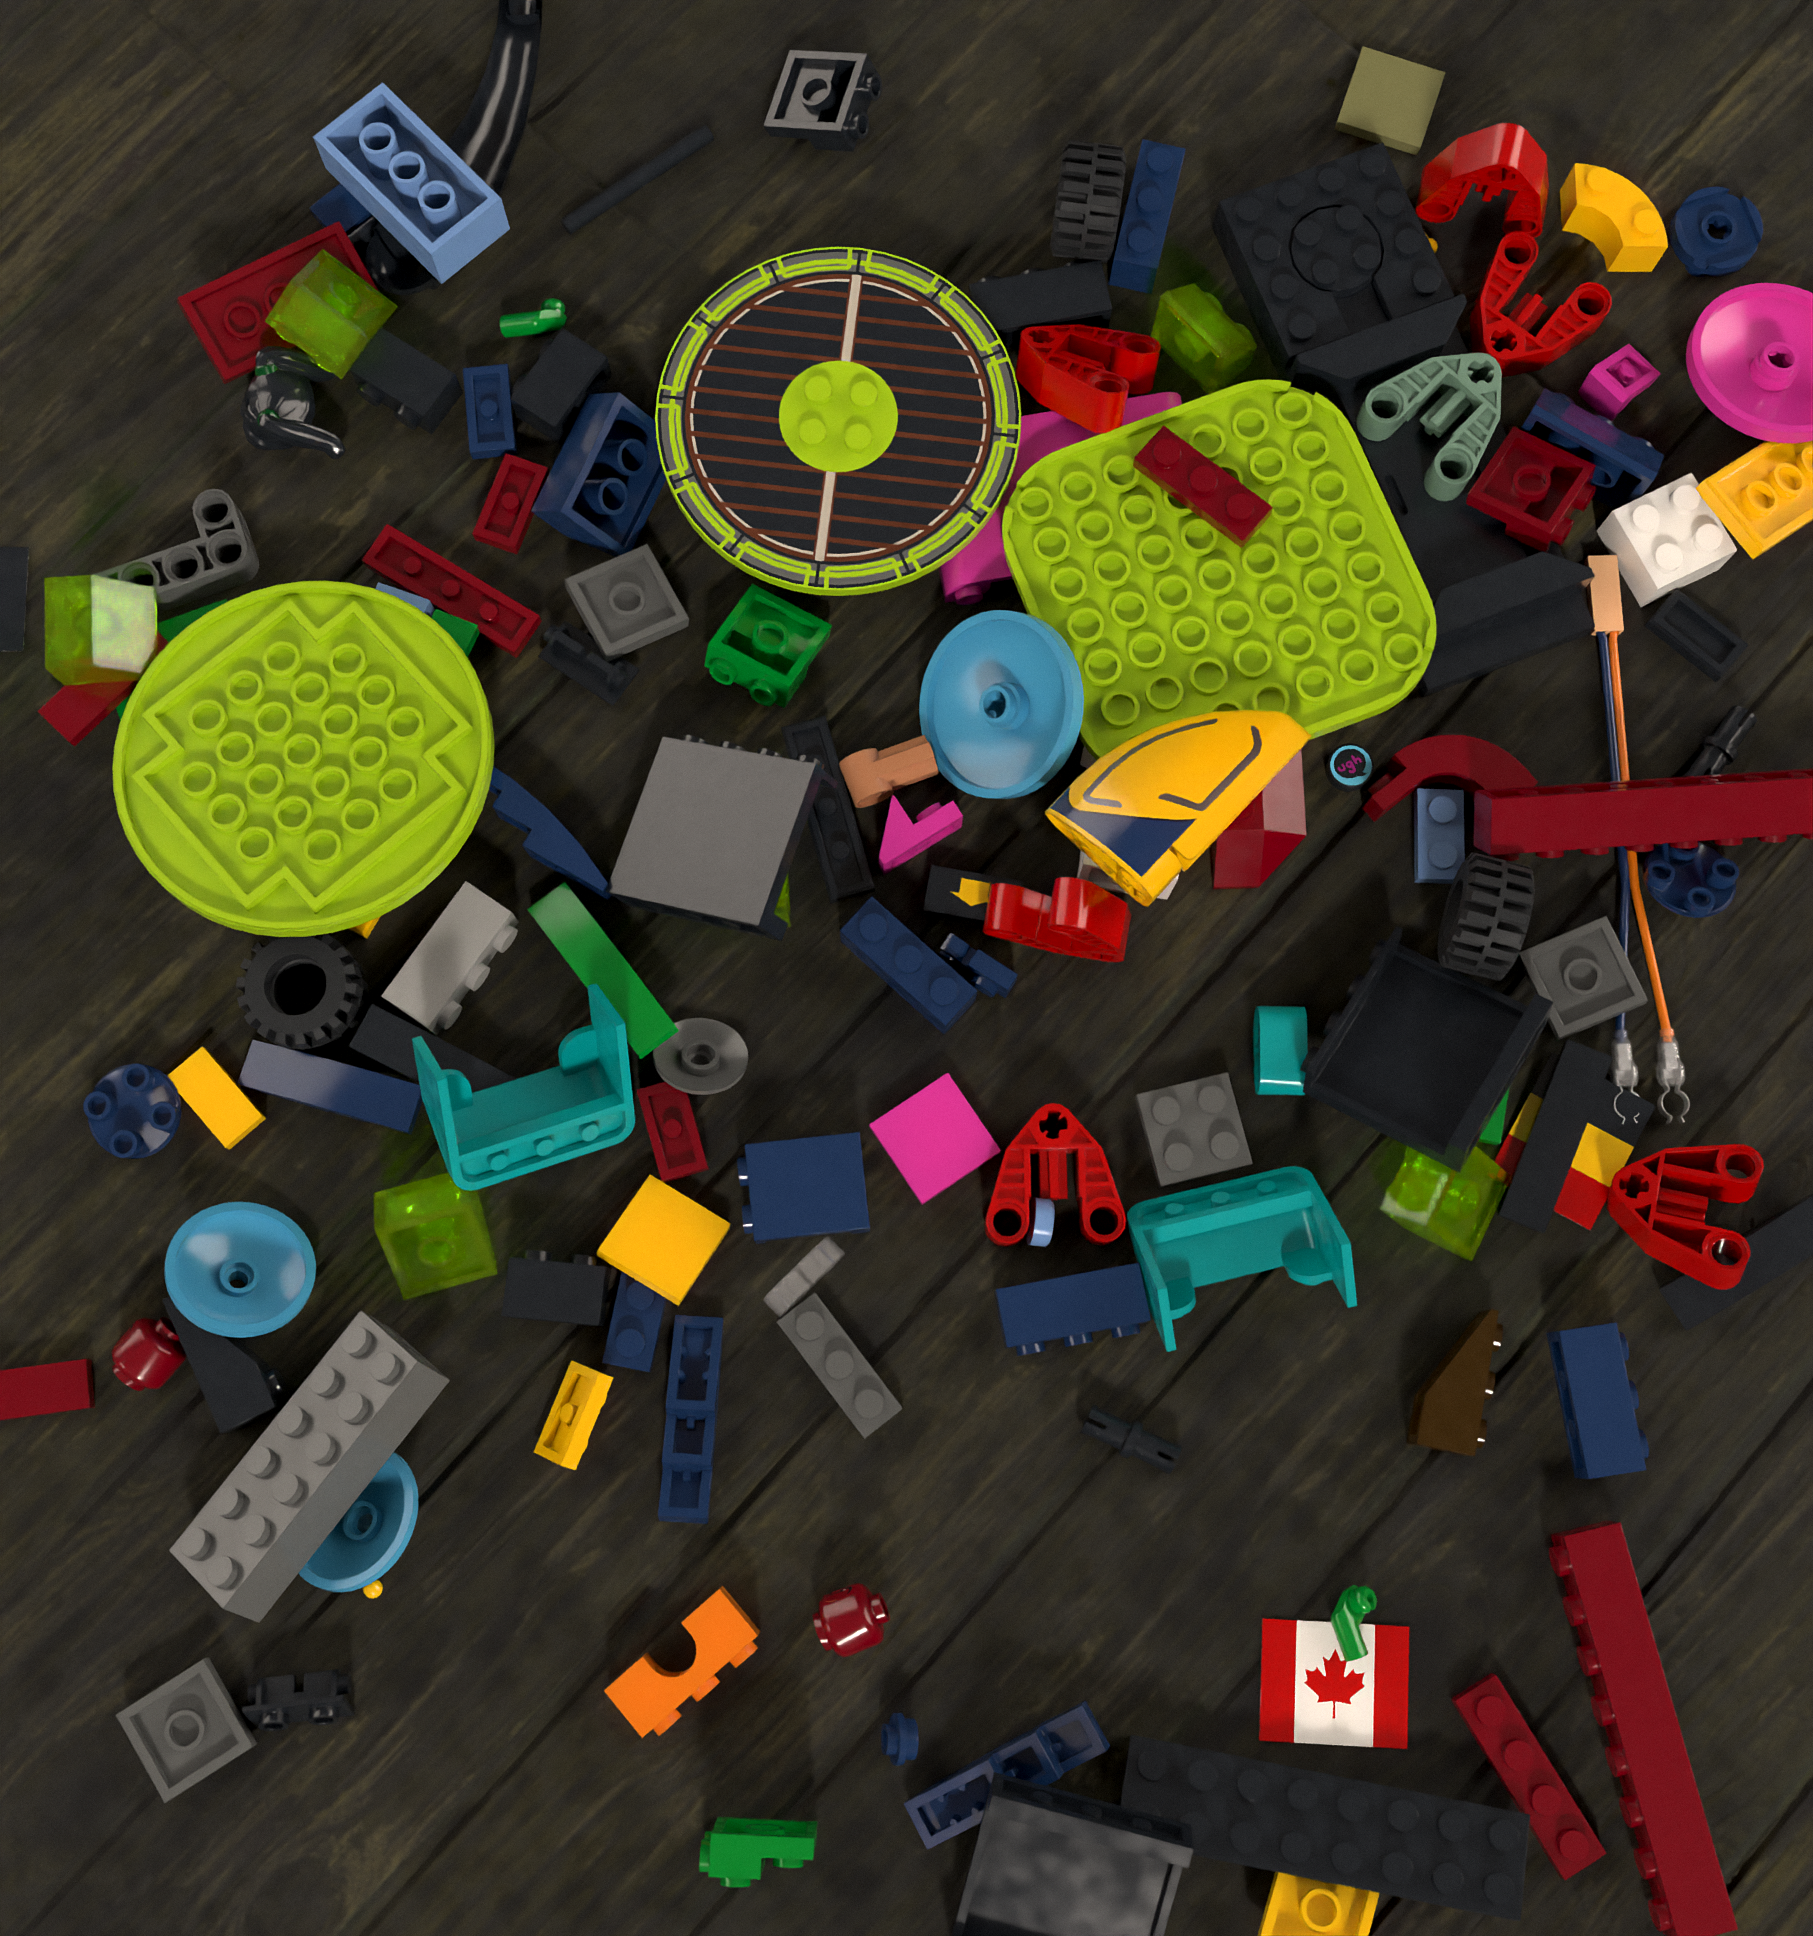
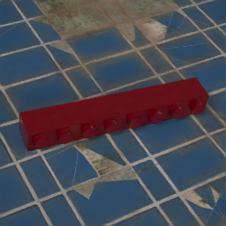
M1813 768L1475 790L1473 846L1489 854L1490 857L1506 861L1518 860L1519 853L1535 852L1537 857L1559 858L1564 856V850L1580 849V853L1603 855L1609 853V847L1625 846L1624 849L1628 851L1647 852L1654 850V844L1669 843V846L1673 848L1691 849L1698 847V841L1713 840V843L1718 845L1734 846L1741 845L1743 838L1757 837L1759 841L1772 843L1787 841V835L1801 834L1803 838L1813 839Z
M1605 1520L1550 1534L1554 1546L1549 1548L1550 1562L1555 1574L1558 1577H1563L1568 1595L1563 1597L1564 1611L1570 1625L1577 1627L1581 1646L1577 1647L1578 1661L1583 1673L1586 1676H1591L1596 1694L1591 1697L1592 1710L1597 1723L1601 1727L1605 1726L1610 1746L1605 1747L1606 1760L1613 1776L1619 1777L1624 1797L1619 1798L1621 1813L1627 1826L1634 1828L1639 1848L1634 1849V1859L1644 1880L1648 1879L1653 1899L1648 1901L1652 1921L1659 1932L1663 1931V1934L1666 1936H1715L1738 1930L1621 1522Z

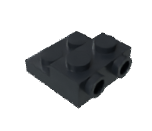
M790 50L770 105L764 128L771 137L809 139L813 147L818 150L854 152L857 140L866 138L868 134L869 118L867 111L870 102L877 101L881 96V76L878 74L869 56L865 53Z

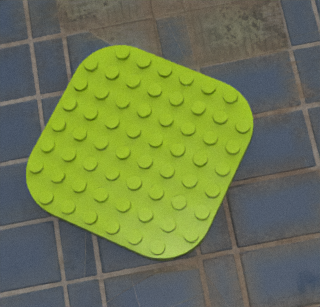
M1267 379L1243 382L1121 426L1111 432L1102 433L1061 448L1040 459L1018 480L1017 487L1008 505L1005 506L1003 514L1002 537L1005 559L1027 613L1052 626L1067 642L1073 652L1080 670L1084 694L1083 717L1078 736L1096 761L1122 743L1151 728L1187 717L1220 711L1258 710L1282 712L1289 715L1312 736L1309 739L1311 740L1387 711L1407 697L1421 680L1429 664L1436 641V615L1432 600L1353 428L1343 413L1321 394L1316 392L1315 395H1312L1303 390L1290 387L1291 382ZM1163 425L1273 507L1271 516L1243 548H1240L1133 467L1134 457Z

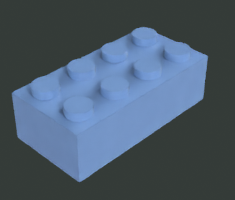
M383 82L313 136L325 168L441 284L510 229L502 199Z

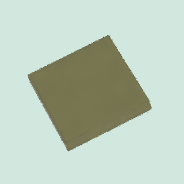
M1363 46L1335 130L1376 143L1383 142L1385 146L1418 155L1446 72Z

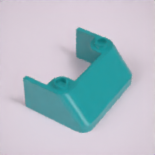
M597 983L587 986L592 1025L578 1028L565 1036L558 1050L560 1066L472 1093L471 1085L462 1072L454 1069L442 1070L422 1036L412 1038L422 1100L446 1168L459 1188L468 1191L478 1190L618 1144L630 1135L635 1125V1113L626 1026Z
M1295 1166L1283 1167L1139 1202L1132 1206L1127 1213L1129 1233L1137 1263L1140 1264L1148 1307L1167 1352L1176 1350L1172 1319L1181 1318L1195 1307L1196 1296L1194 1288L1284 1266L1290 1278L1305 1285H1318L1333 1279L1347 1307L1357 1306L1351 1242L1313 1174L1307 1169Z

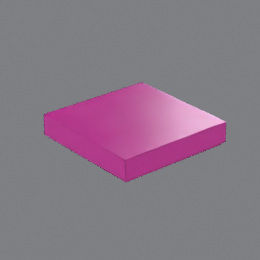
M946 1073L869 1124L870 1129L921 1205L1001 1152L949 1073Z

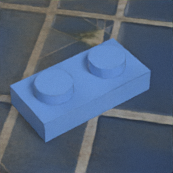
M1417 788L1413 793L1414 883L1452 884L1457 871L1465 861L1464 790Z

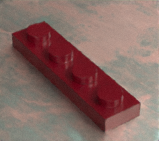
M386 524L361 560L366 568L406 592L430 600L434 609L478 625L479 636L515 658L519 656L542 622L540 616L388 524Z
M1490 1673L1451 1698V1701L1519 1812L1530 1814L1529 1828L1559 1877L1567 1880L1607 1854L1497 1675Z

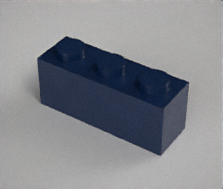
M1142 139L1114 255L1109 285L1152 294L1186 151L1185 148Z
M873 897L840 930L841 943L943 1034L975 1002L977 990Z
M1139 1263L1000 1288L994 1291L1005 1349L1016 1347L1017 1356L1046 1351L1044 1342L1063 1338L1065 1347L1093 1342L1092 1333L1111 1329L1112 1338L1141 1333L1139 1324L1151 1321Z
M1617 1322L1546 1333L1574 1477L1592 1479L1646 1470L1644 1459L1649 1456V1447L1644 1431L1638 1429L1634 1410L1639 1407V1397L1634 1382L1628 1380L1625 1361L1629 1358V1348L1624 1333L1618 1332Z

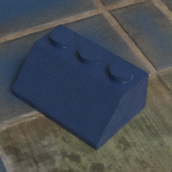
M1546 388L1520 430L1596 465L1591 482L1592 485L1597 487L1593 498L1614 510L1641 497L1658 474L1664 458V454L1656 451L1652 444L1645 439L1632 437L1617 429L1606 417L1593 415L1575 405L1574 401L1567 395L1553 393Z
M619 392L589 394L531 512L563 535L614 557L632 551L666 481L657 445L655 420Z

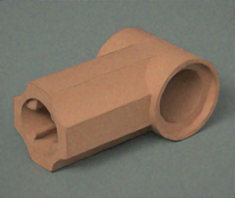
M925 735L878 751L876 748L864 749L845 757L839 763L856 808L868 807L882 802L893 795L894 790L938 775L935 756Z

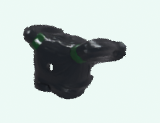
M266 346L259 350L255 359V377L249 384L240 406V415L243 417L242 428L246 440L255 448L261 450H284L297 446L325 452L332 459H340L346 451L341 439L332 432L312 425L315 416V403L311 386L312 383L329 381L334 378L339 372V362L335 358L322 359L281 346Z

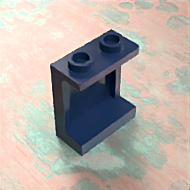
M860 1132L745 1144L746 1157L737 1158L740 1186L749 1185L750 1204L742 1205L744 1233H753L756 1244L766 1243V1241L843 1232H851V1234L870 1232Z

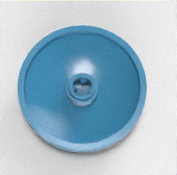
M1008 610L982 612L957 625L946 635L933 653L921 686L919 702L922 735H925L930 743L938 770L958 789L982 798H1017L1036 791L1058 773L1069 758L1082 724L1084 694L1080 670L1073 652L1067 642L1052 626L1035 616Z

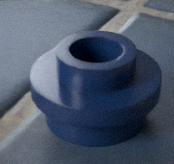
M893 1713L889 1724H883L881 1729L883 1755H889L894 1766L903 1765L905 1760H915L919 1744L916 1720L914 1718H905L902 1713Z

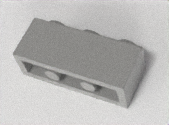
M465 881L384 991L382 997L435 1035L438 1034L441 1028L448 1029L460 1015L462 1006L459 1004L470 989L472 991L477 990L487 978L490 972V968L487 965L497 951L501 953L506 951L514 941L518 932L515 927L519 921L511 911Z

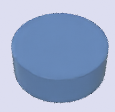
M1032 1198L1029 1207V1227L1026 1232L1028 1245L1046 1247L1050 1243L1055 1215L1054 1203L1051 1199Z

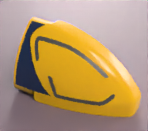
M1220 711L1179 719L1151 728L1099 758L1075 779L1045 811V815L1059 831L1141 905L1148 907L1178 876L1181 869L1185 872L1312 736L1289 715L1277 711Z

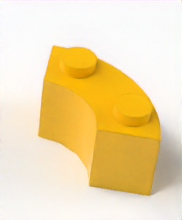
M1574 164L1560 189L1562 231L1580 234L1593 242L1604 256L1607 272H1652L1668 248L1665 227L1653 203L1636 185L1613 171L1589 164Z

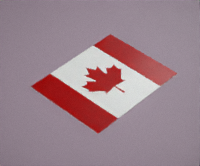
M1262 1618L1259 1741L1408 1749L1409 1627L1360 1624L1359 1629L1368 1650V1655L1346 1662L1331 1622Z

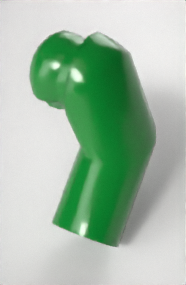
M1353 1585L1345 1589L1331 1615V1624L1346 1662L1368 1655L1359 1625L1365 1614L1375 1609L1377 1598L1374 1591L1367 1586L1358 1587Z

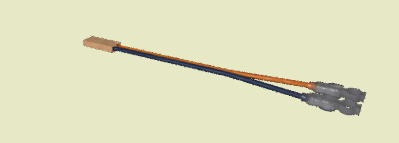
M1617 555L1587 556L1584 560V566L1592 568L1595 575L1586 589L1588 611L1595 624L1590 634L1596 635L1599 640L1611 782L1630 780L1617 643L1618 635L1624 631ZM1625 846L1617 847L1621 885L1619 942L1628 957L1631 890L1661 1030H1659L1660 1038L1657 1043L1658 1063L1655 1067L1656 1081L1660 1087L1664 1088L1665 1093L1659 1097L1657 1107L1659 1112L1667 1118L1666 1124L1670 1123L1673 1117L1665 1111L1663 1098L1670 1091L1669 1087H1675V1093L1684 1101V1110L1677 1117L1678 1122L1681 1124L1685 1122L1682 1116L1688 1112L1690 1107L1687 1095L1680 1091V1086L1684 1085L1686 1078L1685 1066L1680 1060L1679 1043L1674 1036V1029H1671L1639 886L1637 853L1625 850ZM1625 1013L1615 1017V1031L1612 1032L1613 1040L1610 1045L1613 1059L1608 1069L1609 1081L1619 1086L1622 1092V1088H1628L1629 1092L1639 1097L1638 1094L1633 1092V1087L1637 1086L1639 1079L1638 1067L1633 1061L1632 1044L1628 1039L1627 1030H1625ZM1620 1092L1614 1099V1109L1619 1116L1624 1118L1622 1124H1624L1625 1117L1619 1114L1615 1106L1617 1097L1622 1093Z

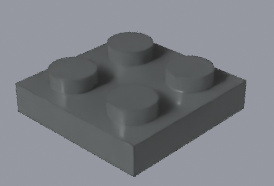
M648 544L565 579V588L606 662L689 626V617Z
M1607 916L1518 954L1517 958L1534 993L1553 1001L1548 1022L1557 1041L1642 1006L1648 1001Z
M1228 1072L1135 1096L1159 1188L1253 1164Z
M209 1657L202 1659L116 1714L164 1803L172 1800L257 1745L254 1736Z

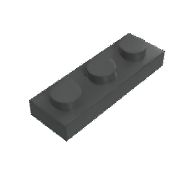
M815 1292L777 1321L864 1439L903 1409Z

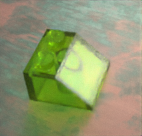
M322 249L289 282L265 322L273 327L282 339L297 345L313 357L322 369L334 373L343 379L398 306Z
M1194 283L1168 290L1160 297L1151 337L1159 341L1161 348L1206 393L1211 394L1222 390L1251 364L1257 347L1252 334L1244 325L1240 323L1235 324L1223 312L1220 302L1212 294L1204 293Z
M96 575L44 578L45 669L64 685L138 681L158 655L157 590L154 587Z
M1477 1146L1474 1147L1460 1173L1407 1147L1405 1158L1393 1183L1390 1184L1386 1191L1380 1210L1403 1228L1464 1259L1472 1261L1511 1176Z
M449 1172L374 1193V1229L404 1300L498 1274L478 1193L476 1190L468 1191L459 1188L454 1183Z

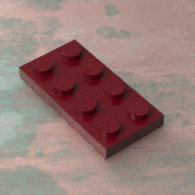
M339 221L177 298L180 309L224 384L255 370L257 352L266 346H281L296 350L382 308L385 304Z

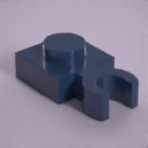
M952 933L948 935L940 947L941 951L939 954L948 961L965 969L967 974L973 977L970 983L990 997H994L998 993L1006 998L1016 983L1018 974L978 949L976 951L971 948L966 942Z

